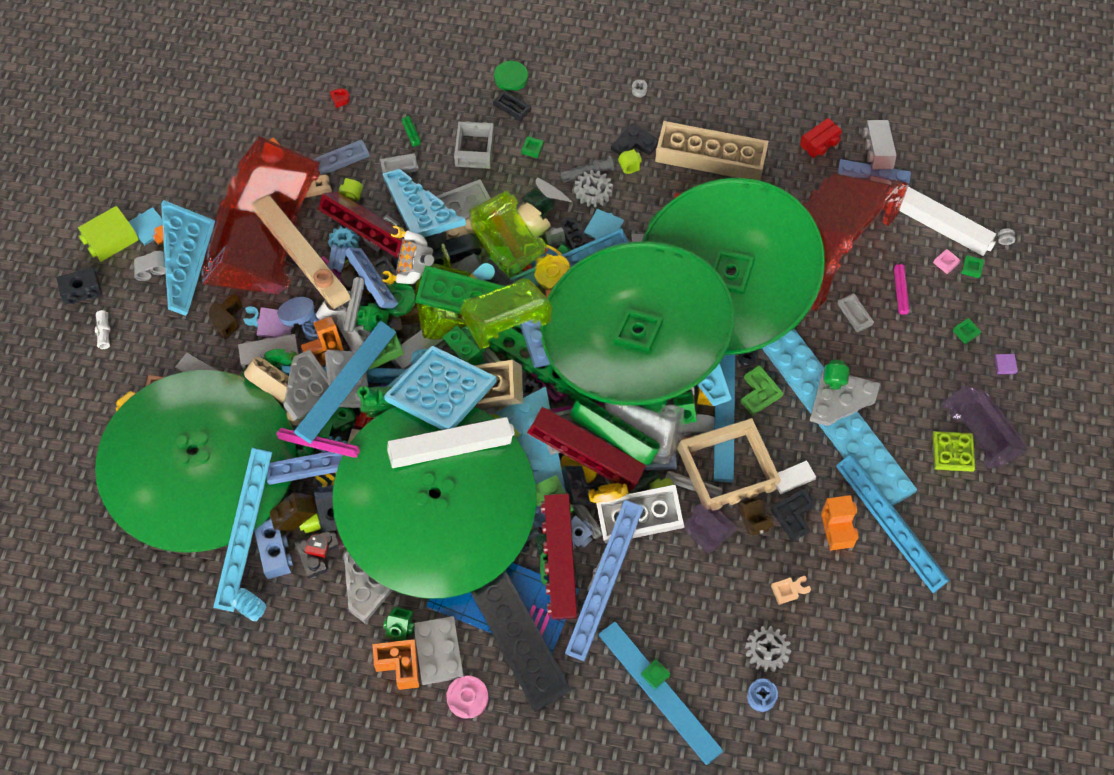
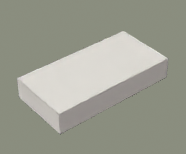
M805 461L778 472L781 481L777 489L780 494H783L815 480L816 476L808 462Z

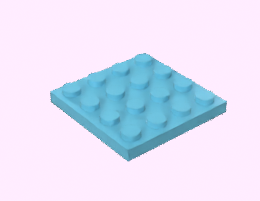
M431 346L384 397L388 403L441 430L455 428L497 381L496 376Z

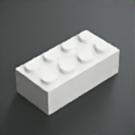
M676 485L627 494L607 502H596L603 539L606 544L609 541L624 500L644 507L633 538L684 528Z

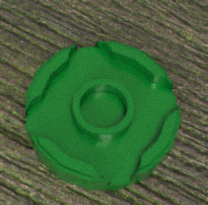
M506 61L496 67L494 81L504 91H518L527 84L528 72L523 64L517 61Z
M396 281L392 284H386L398 304L395 308L381 309L388 311L390 316H402L410 312L415 305L416 299L412 287L409 284L397 283Z

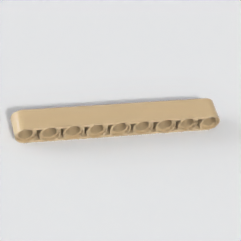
M268 194L251 203L258 217L333 309L351 300L348 291L333 272V283L330 286L320 288L315 285L314 273L320 269H330Z

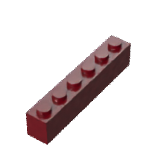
M337 191L322 193L319 211L396 258H399L402 240L405 237L396 238L391 236V234H398V229L393 228V224Z
M543 406L527 431V434L610 481L619 483L622 486L627 484L628 491L630 492L637 485L646 466L635 458L623 453L619 448L609 445L603 439L595 437L587 430L579 428L568 419L558 416L552 410L546 409Z
M569 494L544 495V501H541V512L545 513L546 521H542L543 534H547V541L543 542L544 554H548V562H545V574H549V582H546V593L551 598V603H547L548 615H552L553 620L578 619Z

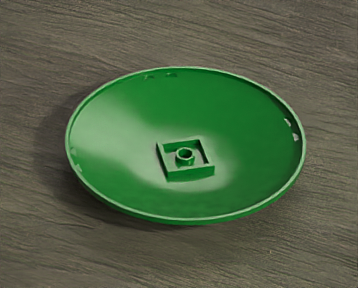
M719 179L685 191L674 198L657 214L641 241L665 243L688 250L704 259L722 277L728 287L734 307L733 336L725 355L752 352L766 347L788 334L804 319L813 306L824 277L825 254L819 229L810 213L797 199L786 191L769 183L754 179ZM729 268H735V269H736V273H735V274H733V275H728V274H726V272H727V270H728Z
M659 242L623 243L599 250L585 257L572 266L558 280L548 295L543 308L540 326L541 339L547 359L554 371L576 391L595 400L610 404H653L676 397L702 382L718 366L729 348L733 336V301L728 287L719 273L696 254L674 245ZM637 328L644 329L641 333L634 332Z
M195 370L164 377L142 388L129 398L108 423L101 437L96 456L95 473L99 494L104 506L115 522L129 535L149 546L167 551L187 553L203 552L229 544L252 447L272 452L270 463L296 458V443L280 440L276 435L280 428L293 430L291 423L281 405L270 393L263 391L242 376L216 370ZM191 448L199 449L195 455L188 454ZM266 476L253 531L260 527L270 517V511L283 501L292 481L269 485Z
M394 407L370 421L350 442L351 445L359 447L360 454L356 458L343 455L339 463L333 487V511L341 540L350 556L367 575L398 593L417 598L444 599L477 590L493 581L513 563L525 545L531 531L536 509V486L526 453L518 440L512 436L510 444L392 468L387 451L388 441L441 431V429L398 407ZM473 407L456 427L495 420V418L483 410ZM434 488L439 489L441 496L437 499L431 498L429 496L430 490Z

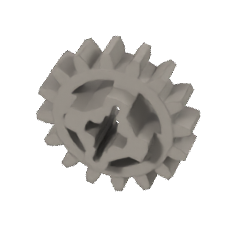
M593 170L590 171V174L584 172L583 177L579 175L574 187L576 199L581 198L580 203L587 202L588 207L590 204L596 207L597 203L603 205L604 200L608 202L613 190L611 178L606 179V174L600 175V171H597L595 174Z
M762 626L760 632L755 629L753 636L749 635L747 640L750 643L745 645V648L749 649L746 652V656L752 657L749 662L750 664L757 663V670L762 666L764 667V672H767L768 668L775 672L776 666L781 669L784 665L783 662H788L789 658L786 655H790L791 650L787 648L791 643L784 641L787 636L786 634L779 635L780 629L774 632L772 626L768 630H765L764 626ZM765 637L764 640L756 642L758 639ZM780 656L777 660L771 661L772 658Z

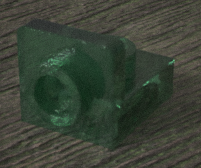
M534 187L522 197L524 203H529L542 213L541 217L553 208L550 197H546L537 187Z

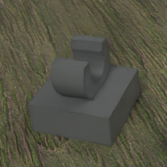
M553 226L547 230L548 232H544L546 245L552 246L555 249L563 243L566 245L562 227L556 229Z

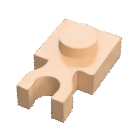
M806 576L798 578L796 582L788 578L772 583L771 588L779 605L798 599V593L806 594L811 591L810 586L804 588L800 585V583L806 582Z

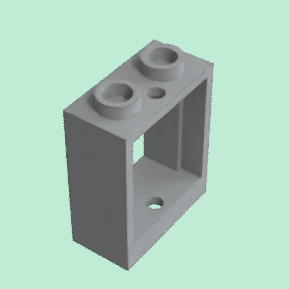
M458 121L454 154L455 167L491 168L494 141L493 123ZM463 136L488 137L487 152L462 151Z

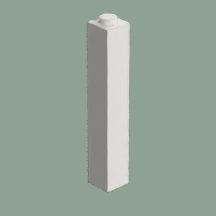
M901 182L898 183L890 195L889 206L982 256L985 255L987 250L991 251L996 243L993 241L996 233Z
M505 417L388 441L387 451L392 468L510 444L512 436H514V428L512 424H509L508 418Z

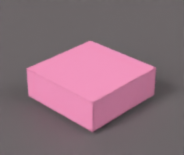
M946 249L933 263L948 274L961 260Z

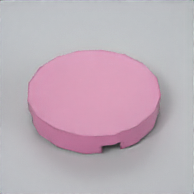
M471 675L455 679L449 685L446 693L447 704L450 710L456 716L462 718H473L480 715L488 703V691L485 684L479 678Z

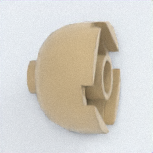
M523 202L515 212L514 220L518 227L516 230L523 237L526 235L532 238L539 237L551 225L546 218L542 220L540 216L542 213L527 202L526 204Z

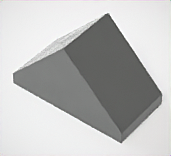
M473 254L451 265V269L470 276L482 265V262L478 255Z

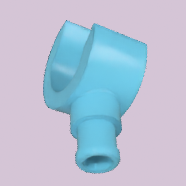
M246 307V312L255 314V316L251 319L243 318L245 324L249 326L254 325L258 328L257 319L260 317L258 310L255 307Z

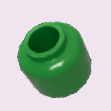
M831 360L830 363L825 365L823 381L829 385L830 389L840 390L841 386L848 384L850 369L849 366L845 365L846 362Z

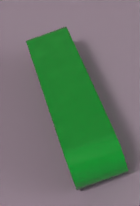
M579 396L569 413L571 419L643 464H652L660 449L657 441L586 397Z

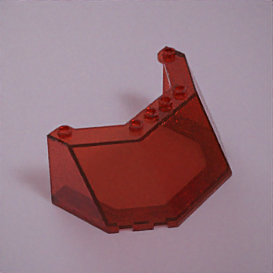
M261 136L255 140L237 166L239 170L236 176L232 177L228 185V193L225 199L222 198L201 267L204 284L277 295L284 289L287 290L290 279H288L289 275L284 270L286 264L284 257L288 253L255 213L251 203L268 194L295 226L298 221L297 212L314 180L317 181L319 178V162Z
M853 171L836 172L829 178H825L819 190H814L810 200L802 204L810 213L819 229L825 254L824 277L818 296L811 307L813 310L817 311L827 300L834 275L841 265L839 261L844 253L847 254L854 242L882 209L886 210L882 223L887 226L898 216L909 183Z

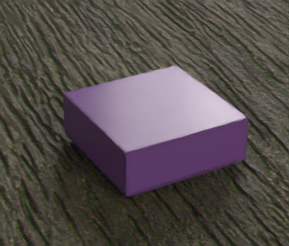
M1015 354L995 355L994 360L997 374L1017 373Z

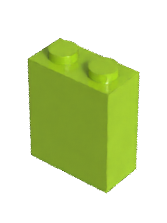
M117 206L78 227L81 233L79 235L80 240L84 245H89L88 251L93 258L97 257L100 262L139 240L135 230Z

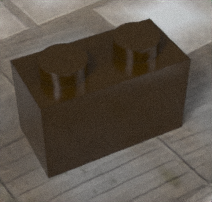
M293 493L270 511L273 529L294 531L314 516L317 511L313 495Z

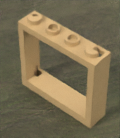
M752 418L681 440L677 448L705 511L710 509L712 511L718 510L728 503L730 505L736 504L746 497L752 499L762 492H773L781 481ZM746 435L767 481L710 499L690 452Z

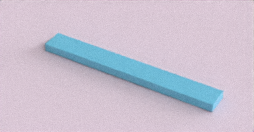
M253 447L251 449L213 608L234 612L235 608L232 607L230 601L240 588L272 455L270 451Z

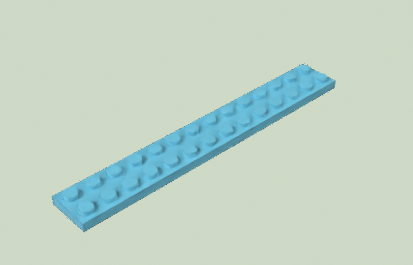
M793 329L784 337L762 349L811 414L824 367L796 330ZM858 412L846 418L843 417L830 426L819 424L843 458L848 454L855 456L892 506L916 493V487Z

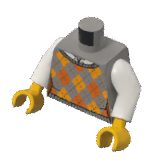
M393 226V228L398 229V234H391V236L396 238L405 237V239L402 240L396 269L397 276L389 271H384L383 274L388 275L389 278L382 281L387 284H392L394 281L397 283L413 284L423 275L425 265L430 266L433 264V249L427 246V241L422 235L408 230L405 232L402 227Z

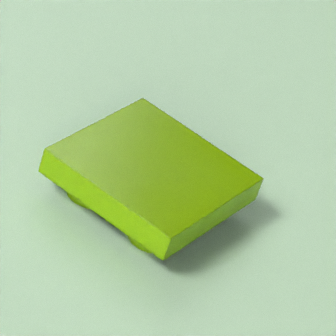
M934 431L932 434L934 469L974 472L973 433Z

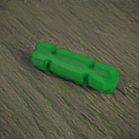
M403 117L402 124L411 140L412 146H419L421 140L417 135L418 133L411 117Z

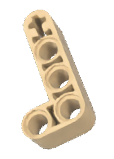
M254 357L244 372L245 377L263 391L270 393L284 405L289 376L265 359ZM288 411L286 413L290 423L298 426L306 417L304 416L294 421Z

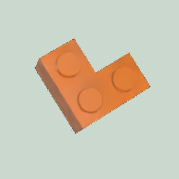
M332 317L313 322L318 339L301 345L302 351L310 350L321 366L326 365L325 352L327 350L344 351Z
M851 495L827 498L821 512L830 551L852 548L858 540V531L853 527L852 523L855 514H857V506L855 502H852Z
M415 640L372 644L376 672L396 670V683L399 690L420 687Z

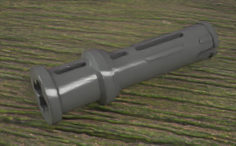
M608 155L605 159L598 161L595 159L590 164L560 172L561 180L563 183L578 179L579 175L583 177L584 172L590 174L591 170L595 174L597 171H600V173L608 170L614 171L613 159L611 155Z

